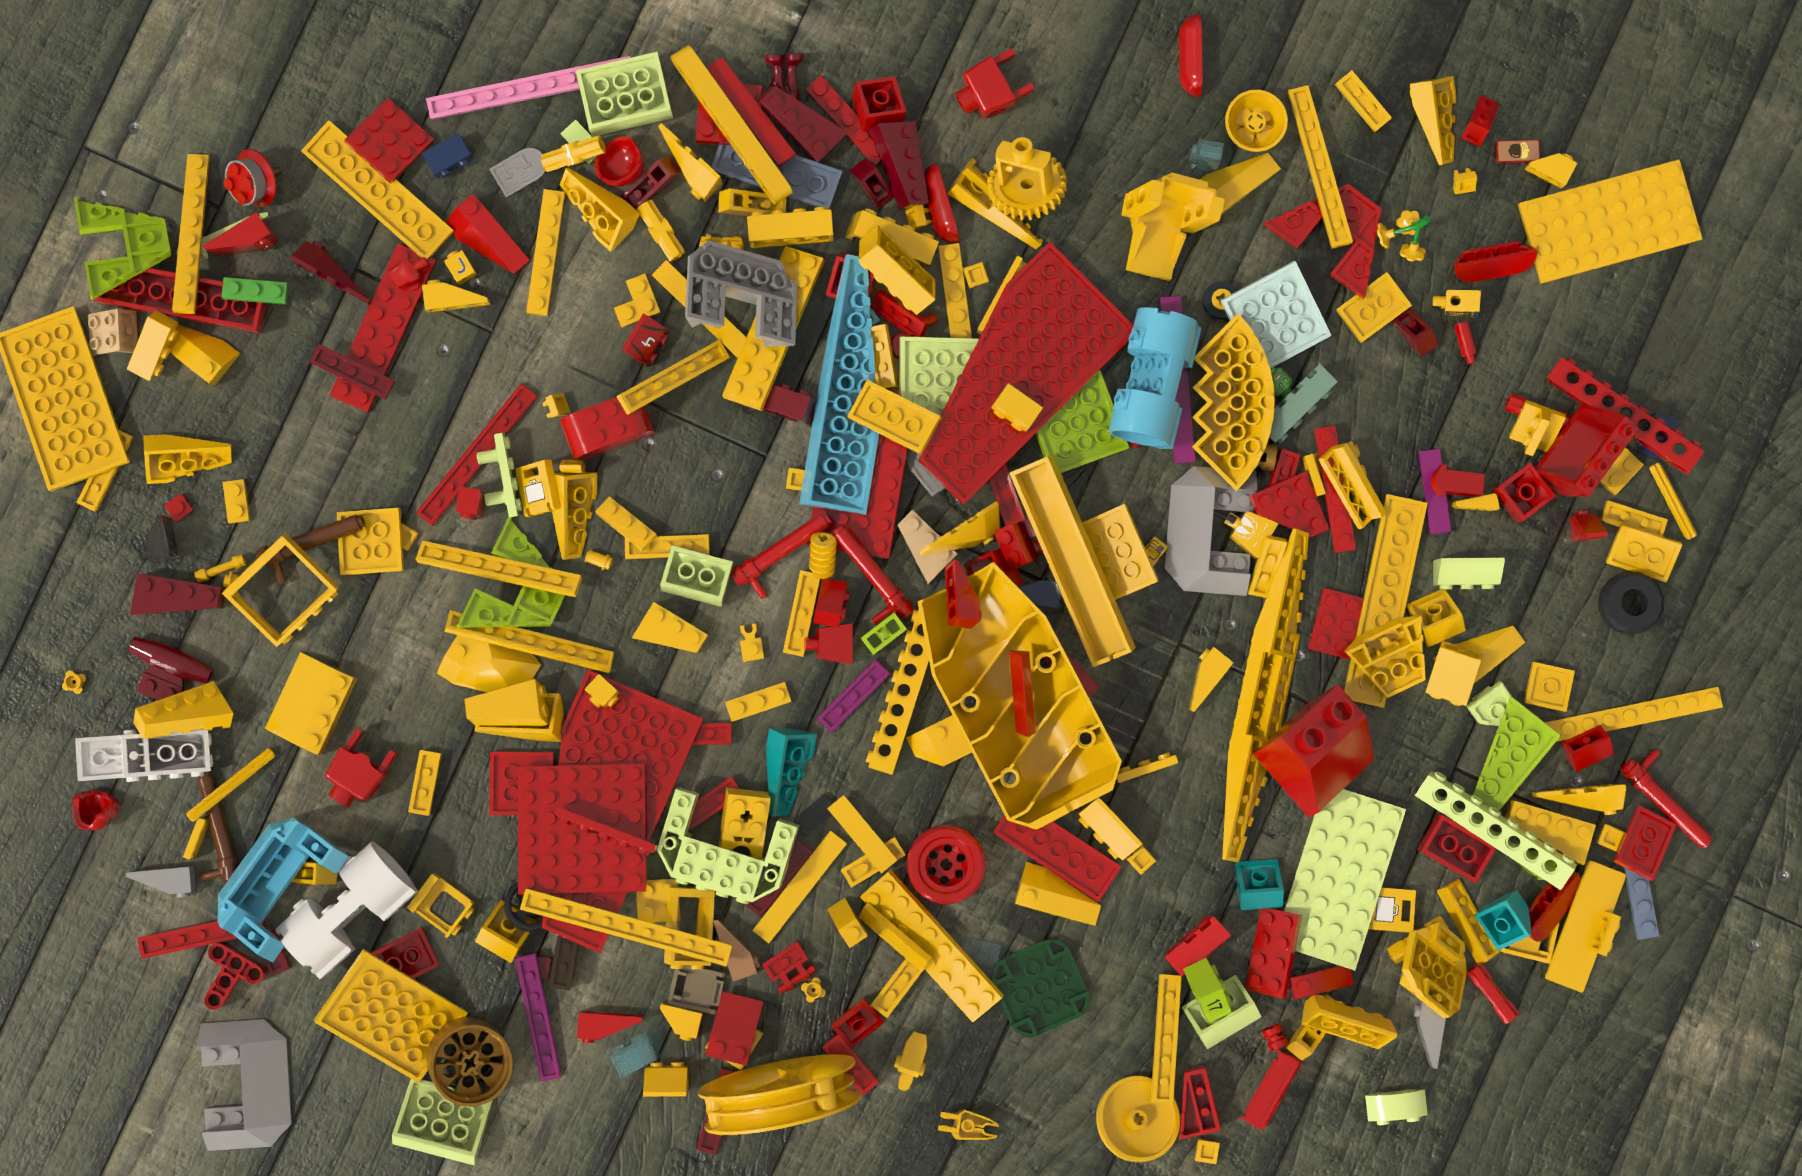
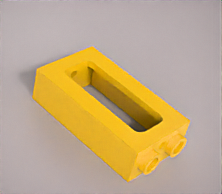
M668 887L666 927L677 930L680 897H697L696 935L712 939L715 891L711 889L703 891L695 887ZM665 950L664 963L671 965V969H683V965H691V969H704V966H711L709 961L687 955H678L676 952Z

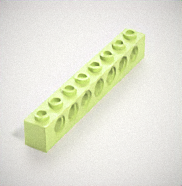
M1437 771L1429 773L1417 791L1416 797L1561 890L1577 866L1572 857L1555 851L1556 848L1548 842L1543 843L1538 840L1537 835L1529 830L1524 831L1513 819L1508 818L1507 820L1501 816V812L1496 808L1487 807L1479 797L1475 795L1470 796L1464 792L1465 789L1459 784H1452L1447 781L1446 776ZM1444 789L1447 792V797H1441L1437 790ZM1457 800L1463 801L1466 808H1458L1455 802ZM1474 813H1481L1484 817V820H1476L1474 818ZM1492 825H1500L1502 832H1495L1492 829ZM1510 836H1517L1520 839V843H1512ZM1528 849H1537L1539 855L1532 856L1529 854ZM1554 860L1557 863V867H1549L1546 861Z

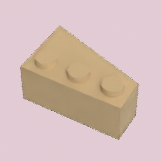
M913 510L898 524V528L926 583L929 584L957 556V553L952 550L921 556L919 552L940 538V536Z

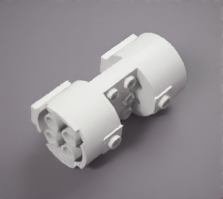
M371 841L356 856H349L339 869L342 880L350 890L344 891L337 898L339 900L337 904L329 905L324 909L311 899L305 901L301 899L293 906L294 911L276 928V933L283 936L280 941L300 964L308 967L311 966V972L319 979L326 977L355 950L343 928L367 907L383 921H386L419 892L403 868L375 842Z

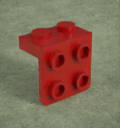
M1022 522L1012 523L994 532L1010 571L1037 560V554Z

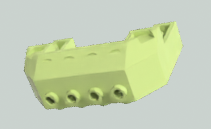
M680 787L675 789L657 851L670 876L676 878V882L688 885V882L696 884L695 888L708 891V889L716 891V895L728 898V895L737 897L736 901L744 904L754 902L782 886L800 825L782 819L777 820L767 855L759 860L693 839V833L688 832L699 793Z

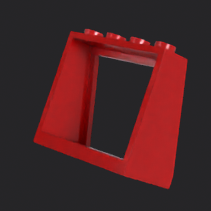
M1581 404L1535 469L1543 480L1559 495L1590 497L1639 428L1625 415Z

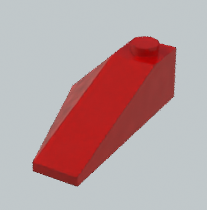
M474 194L457 206L445 222L454 230L452 234L458 241L513 274L530 261Z

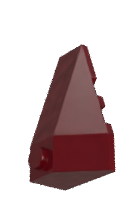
M306 240L290 257V260L298 266L370 305L371 300L336 261L324 251L325 246L315 240L313 243Z

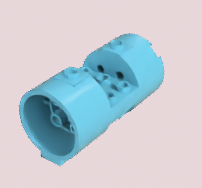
M1144 307L1137 309L1127 350L1129 354L1135 357L1131 364V374L1126 389H1118L1114 398L1113 412L1108 428L1110 435L1140 445L1159 449H1173L1182 412L1179 403L1175 401L1182 369L1192 368L1201 332V327H1198L1195 319L1173 311L1170 313L1159 311L1158 308Z

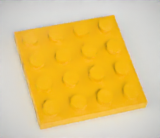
M1126 504L1082 522L1115 600L1159 581Z

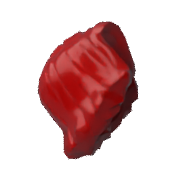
M100 790L81 791L72 798L74 821L81 830L103 829L110 819L117 815L120 809L117 798L108 792Z

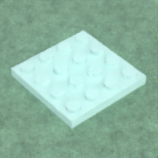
M1296 261L1290 262L1220 300L1230 321L1239 314L1250 326L1266 354L1270 368L1331 336Z

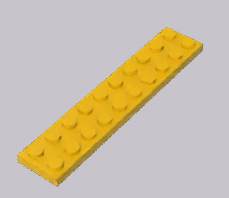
M1385 494L1383 507L1387 513L1380 518L1355 639L1387 622L1404 617L1428 503ZM1350 658L1344 691L1354 702L1384 708L1387 697Z

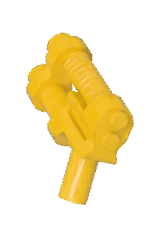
M711 234L701 236L699 245L700 248L710 240L741 250L744 247L741 237L720 238L712 237Z

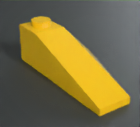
M1266 153L1206 174L1200 180L1208 182V187L1216 190V197L1225 199L1221 213L1223 215L1281 170V168L1270 154Z
M166 434L143 436L147 484L169 483L183 475L188 477L202 469L211 470L232 463L231 444Z
M1510 626L1454 645L1483 654L1475 683L1526 642L1515 627Z
M546 693L547 696L544 699L549 710V716H547L548 725H476L475 732L536 741L561 742L562 726L565 721L561 695Z
M1029 862L1025 863L1015 904L1096 926L1101 908L1100 904L1046 867Z

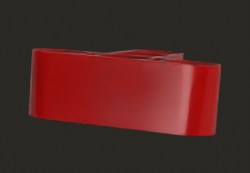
M218 942L211 945L208 950V956L213 962L220 965L222 969L205 995V1006L211 1010L223 1007L228 1002L241 978L248 983L257 984L266 979L268 975L267 968L262 963L226 942ZM218 946L224 950L222 958L216 955V948ZM236 957L242 960L241 968H236L234 965ZM253 968H257L260 971L259 979H255L252 976ZM224 976H228L231 979L229 987L223 984ZM213 994H217L220 997L219 1005L212 1002Z

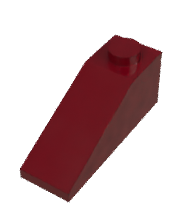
M670 156L658 159L620 198L638 211L637 208L641 204L658 195L682 171Z

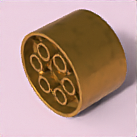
M463 1017L446 1023L432 1037L427 1050V1068L438 1092L454 1104L466 1107L486 1104L500 1095L510 1080L513 1066L510 1049L500 1032L493 1025L482 1019ZM481 1031L488 1033L484 1039L477 1041ZM456 1032L460 1039L457 1043L451 1037ZM466 1033L474 1034L473 1040L469 1043L463 1041V1036ZM485 1043L492 1044V1049L488 1053L481 1051V1047ZM447 1044H454L455 1050L453 1053L447 1054L444 1052V1047ZM502 1055V1063L490 1061V1057ZM436 1057L447 1058V1061L436 1064ZM471 1057H473L472 1060L474 1064H469L468 1066H466L465 1059L469 1060L471 1059ZM485 1064L492 1066L488 1074L481 1073V1067ZM448 1065L455 1067V1071L450 1075L444 1074V1068ZM465 1076H472L473 1081L471 1084H462V1079ZM480 1077L488 1085V1087L482 1091L480 1090L479 1084L477 1082V1079H480ZM457 1078L458 1083L455 1091L447 1088Z

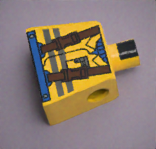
M1446 290V296H1433L1432 308L1445 309V315L1478 318L1481 291ZM1456 300L1459 302V305L1454 306L1451 304V301Z

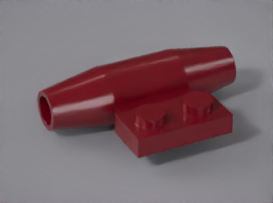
M135 636L128 649L129 653L150 665L143 672L136 692L156 700L183 692V679L207 684L214 672L212 667L193 655L161 642Z

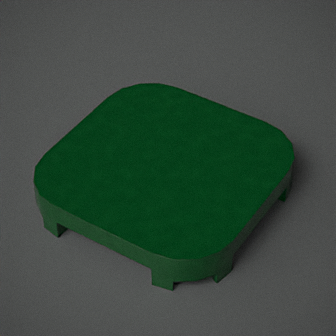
M1048 938L1004 956L993 967L992 982L1004 994L1000 1002L1012 1028L1022 1036L1037 1037L1071 1020L1078 1019L1084 1015L1088 1008L1090 997L1071 951L1065 943L1058 939Z

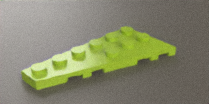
M1510 696L1473 795L1479 797L1487 807H1494L1500 810L1561 735ZM1474 813V818L1476 820H1484V817L1481 813Z

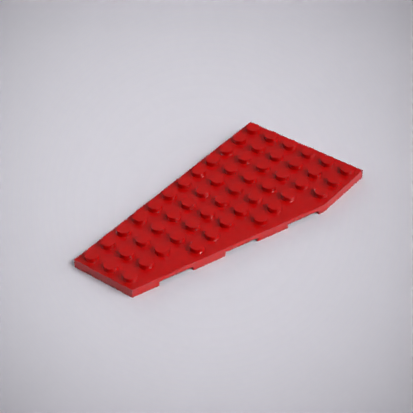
M1051 242L1006 284L940 415L941 420L918 459L962 505L1129 341L1133 324ZM1008 383L1043 407L1026 432L1015 429L1011 425L1012 422L1006 418L998 417L991 408Z
M587 670L562 726L559 766L646 764V841L650 842L704 719L604 676L602 677L619 692L617 696L619 699L612 707L607 706L605 709L601 705L598 708L589 700L592 696L584 690L598 674ZM628 892L550 895L619 913ZM543 916V929L598 953H602L609 934Z

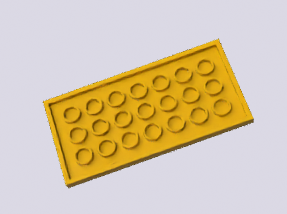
M1680 160L1518 204L1530 248L1533 246L1537 250V257L1534 263L1540 284L1702 240Z
M72 306L1 332L0 353L48 491H55L130 463L76 307Z

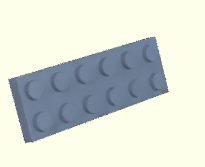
M719 145L711 168L717 174L761 188L731 145ZM797 155L778 168L792 189L793 193L788 198L814 207H827V210H830L843 173L841 170Z

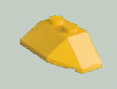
M953 715L906 737L915 757L941 766H945L972 753Z

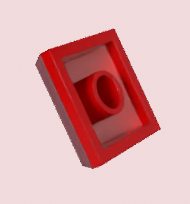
M863 997L831 1023V1027L851 1048H854L881 1026L884 1020L870 1005L868 1000Z

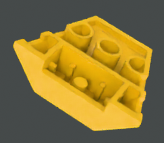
M1421 615L1397 618L1358 636L1345 650L1347 655L1387 698L1426 680L1422 648Z

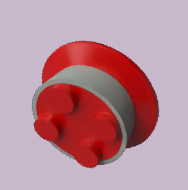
M247 149L238 155L237 160L228 163L225 170L224 186L239 204L244 206L254 204L259 207H265L270 205L275 198V176L281 174V168L278 166L272 168L268 160L260 152Z

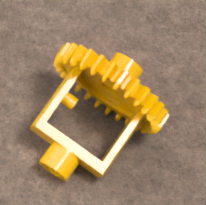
M1020 137L1012 143L1002 141L996 150L994 171H990V177L987 179V190L993 206H997L998 212L1004 210L1005 216L1011 213L1012 219L1020 215V219L1023 220L1025 215H1028L1029 220H1032L1033 214L1040 218V212L1048 215V208L1055 210V204H1061V198L1065 197L1064 191H1067V179L1061 163L1057 162L1055 157L1051 158L1050 152L1034 149L1032 142L1028 138Z

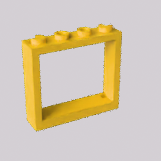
M285 532L236 578L222 594L277 647L281 643L285 645L293 638L291 633L296 629L300 631L308 623L306 619L311 614L315 617L323 609L321 605L326 600L330 603L338 595L336 591L339 585ZM286 545L328 589L279 634L237 590Z

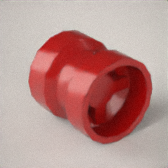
M1280 1023L1273 1024L1261 1031L1263 1037L1268 1041L1267 1046L1270 1051L1277 1050L1289 1043L1287 1037L1282 1034L1283 1028Z

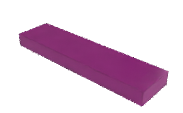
M1440 449L1419 451L1418 456L1424 500L1428 503L1426 515L1429 535L1451 532L1446 494L1445 496H1438L1431 486V475L1442 464Z
M875 659L816 719L832 733L890 673Z

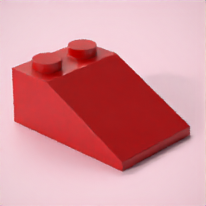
M256 212L203 245V247L214 256L260 252L273 248L278 238L266 219Z
M422 928L370 952L413 979L439 966Z
M722 991L705 1056L747 1066L763 1001Z

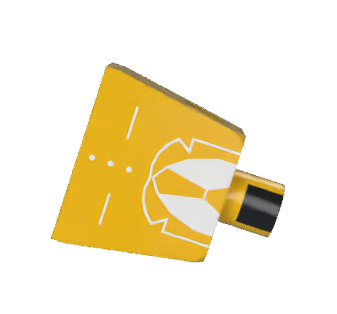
M1249 511L1244 512L1241 518L1230 512L1224 522L1234 529L1230 538L1254 559L1259 557L1265 536H1271L1278 523Z

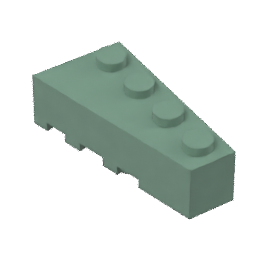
M1321 364L1315 367L1274 407V419L1268 440L1271 444H1274L1276 441L1280 444L1288 436L1286 432L1291 427L1295 429L1302 423L1303 419L1301 417L1306 412L1311 414L1318 407L1316 402L1321 398L1325 400L1333 392L1331 388L1338 381Z

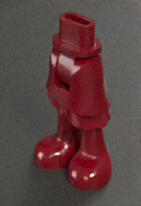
M804 54L785 55L787 86L784 85L783 55H765V62L771 65L773 69L774 82H770L771 86L780 88L799 101L800 89H797V66L803 62Z

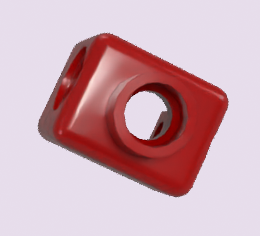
M1013 48L994 58L990 55L964 72L963 84L965 87L955 92V96L966 115L977 109L983 119L991 118L1015 107V102L1034 92V86L1030 83L1012 93L1007 79L1003 77L998 68L1015 58Z
M356 728L346 745L340 746L325 773L326 779L334 783L328 796L347 808L351 806L355 798L360 801H366L374 796L389 776L387 771L399 754L395 750H390L381 765L377 766L364 753L354 751V748L366 732L361 728Z

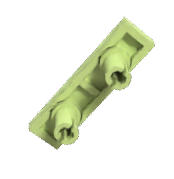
M505 433L494 434L495 449L477 452V460L479 465L498 462L504 488L503 491L484 494L486 506L505 503L509 517L519 516V511H522V504L520 498H516L515 490H518L517 479L513 478L511 471L515 468L513 458L509 457L508 449H511L509 436L505 437Z

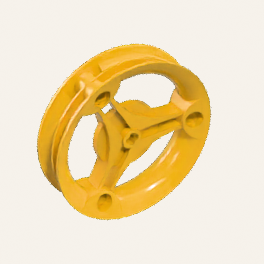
M841 1054L793 1058L740 1070L710 1081L698 1090V1096L705 1099L706 1112L709 1119L705 1123V1130L708 1133L717 1135L757 1133L811 1122L846 1110L862 1099L861 1091L848 1088L854 1083V1076L845 1073L855 1065V1058Z

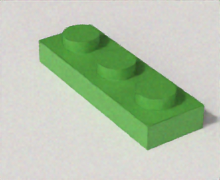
M226 277L223 279L222 299L287 305L288 283Z

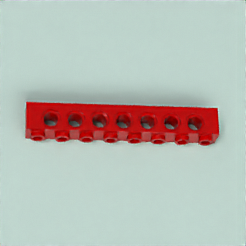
M1561 357L1548 375L1546 382L1579 404H1586L1618 414L1622 410L1630 411L1632 417L1629 419L1637 427L1638 423L1642 421L1647 422L1649 425L1647 431L1638 429L1632 439L1686 475L1690 473L1704 453L1701 450L1702 446L1693 440L1689 442L1683 438L1684 434L1675 428L1671 430L1665 426L1666 422L1657 416L1653 418L1647 414L1649 411L1643 406L1637 405L1636 407L1630 403L1631 399L1623 393L1618 395L1612 391L1613 387L1604 381L1600 383L1594 379L1595 375L1586 369L1582 371L1577 367L1578 364L1570 358L1564 359ZM1569 375H1576L1579 381L1571 384L1567 381V377ZM1592 386L1595 388L1596 394L1592 396L1587 395L1584 389ZM1610 398L1613 400L1614 405L1612 407H1605L1602 400ZM1659 433L1665 434L1667 441L1664 443L1658 442L1656 435ZM1674 446H1683L1685 453L1682 455L1676 454L1673 449Z

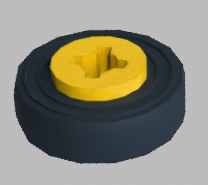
M1218 281L1211 284L1203 294L1202 304L1205 311L1216 319L1228 318L1220 300L1223 299V296L1225 298L1238 290L1228 282Z

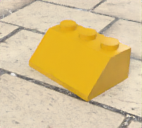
M1099 797L1089 802L1078 812L1080 815L1078 820L1086 829L1090 826L1095 831L1093 836L1100 844L1105 842L1110 847L1107 851L1115 860L1118 857L1121 860L1125 859L1142 845L1141 841Z

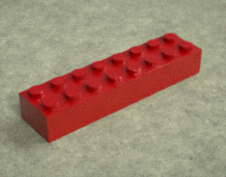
M152 268L143 271L92 300L98 304L151 314L154 311H158L168 317L262 334L268 304L222 299L223 282L199 277L195 314L173 313L176 273Z

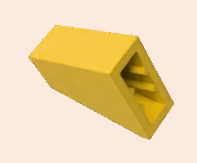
M843 898L827 909L849 948L868 936L867 930L846 898Z

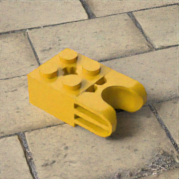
M726 788L718 847L732 851L737 846H745L750 849V857L762 859L771 799L768 792ZM745 811H749V814L747 816L741 815L745 814Z

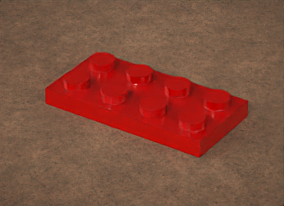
M1272 908L1260 909L1245 986L1246 990L1286 999L1302 915Z

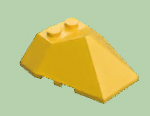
M457 635L446 652L437 674L455 685L483 692H491L533 680L542 665L531 653Z

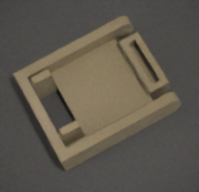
M683 965V969H675L667 1004L716 1015L717 1010L710 1008V1005H719L724 981L716 978L717 976L725 977L726 973L707 968L691 969V965ZM678 975L686 976L682 995L674 994Z

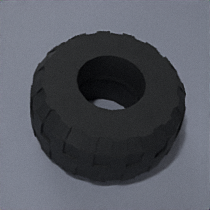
M1623 572L1610 578L1602 587L1598 599L1599 613L1607 626L1611 627L1614 631L1630 635L1640 634L1651 629L1660 620L1664 611V595L1660 586L1650 576L1640 572ZM1628 590L1636 593L1641 602L1640 609L1634 616L1627 614L1621 604L1622 597Z

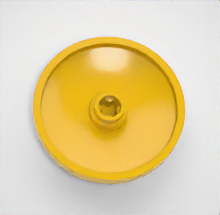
M1131 1076L1115 1082L1104 1092L1097 1107L1096 1122L1102 1141L1112 1153L1130 1162H1148L1159 1158L1172 1147L1179 1133L1180 1114L1175 1099H1173V1104L1151 1102L1152 1079L1148 1077Z

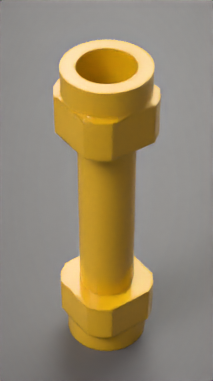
M236 555L231 557L232 560L207 570L202 568L194 572L197 582L200 584L209 581L210 577L235 568L238 570L247 566L244 555Z

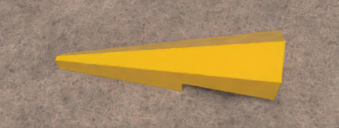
M972 158L952 183L947 194L1034 249H1037L1041 246L1043 240L1041 238L1037 239L1030 231L1031 226L1028 223L1024 224L1018 216L1012 219L1011 213L1005 216L1004 210L998 212L997 206H993L987 190V179L989 176L986 172L984 174L980 172L975 166L977 161Z

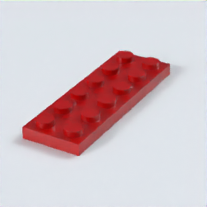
M1004 814L992 832L1098 902L1121 868L1120 865L1053 821L1036 830L1008 821Z

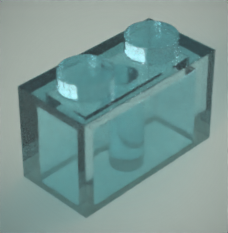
M1198 139L1197 143L1193 144L1190 149L1188 161H1192L1191 167L1216 171L1220 165L1224 143Z
M639 1034L631 1038V1043L625 1047L622 1043L611 1049L613 1053L609 1055V1058L620 1079L660 1057L648 1034L645 1036Z

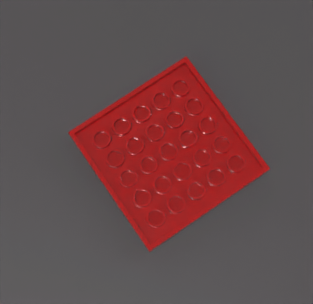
M646 764L518 767L519 895H524L526 888L546 894L647 892L646 855L637 852L638 847L630 845L629 848L617 844L618 839L612 837L609 840L597 836L598 832L590 829L589 833L577 828V823L570 822L567 825L557 821L559 816L554 815L556 807H560L646 841Z

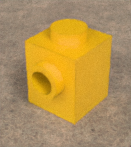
M600 674L584 689L592 696L589 700L598 708L601 705L605 709L607 706L612 707L619 699L617 697L619 692Z

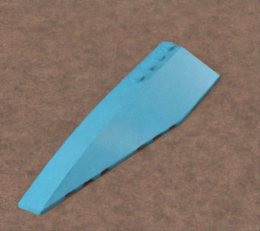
M846 254L824 354L799 504L866 515L879 433L849 419L847 415L866 381L869 380L875 383L873 338H871L872 320L869 310L870 297H868L869 279L868 269L866 270L860 265L859 257Z

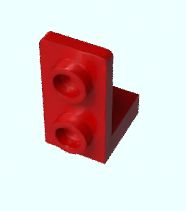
M1480 95L1471 120L1463 131L1461 138L1480 147L1491 128L1499 103Z

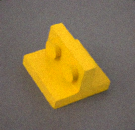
M1526 400L1509 434V438L1525 445V454L1530 456L1534 455L1536 449L1547 452L1555 441L1566 419V414Z

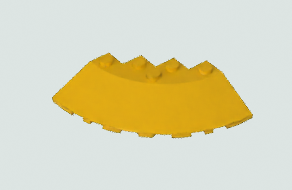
M1239 314L1195 355V362L1207 374L1193 387L1207 403L1193 416V419L1206 433L1192 447L1236 491L1248 480L1265 451L1272 429L1275 406L1274 384L1266 354L1250 326Z

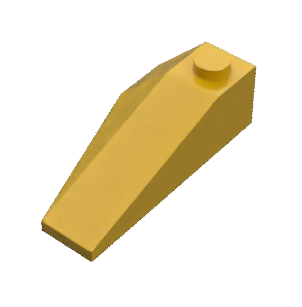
M1454 76L1410 84V96L1413 107L1438 164L1443 165L1454 162L1455 137L1451 133L1452 123H1455V116L1452 115V104H1456Z
M661 123L658 126L692 189L690 193L696 199L700 200L702 198L706 202L723 184L720 175L701 158L697 160V156L688 146L681 145L682 142Z
M565 169L560 186L572 204L579 207L583 213L582 219L585 222L588 221L594 229L592 233L595 238L610 252L613 251L634 229L640 213L617 195L572 169Z
M179 324L176 327V330H178L177 336L169 344L171 354L213 386L218 383L241 354L224 340Z
M557 472L554 475L561 506L559 509L552 511L561 557L563 560L580 558L587 536L585 530L587 521L592 516V512H590L592 501L596 500L597 472Z
M997 501L992 503L969 520L964 521L952 531L926 546L919 554L923 556L970 548L982 542L984 545L995 539L993 536L994 532L1000 529L999 504Z
M1606 784L1532 792V796L1591 810L1604 811V815L1617 814L1616 810L1623 809L1626 785Z

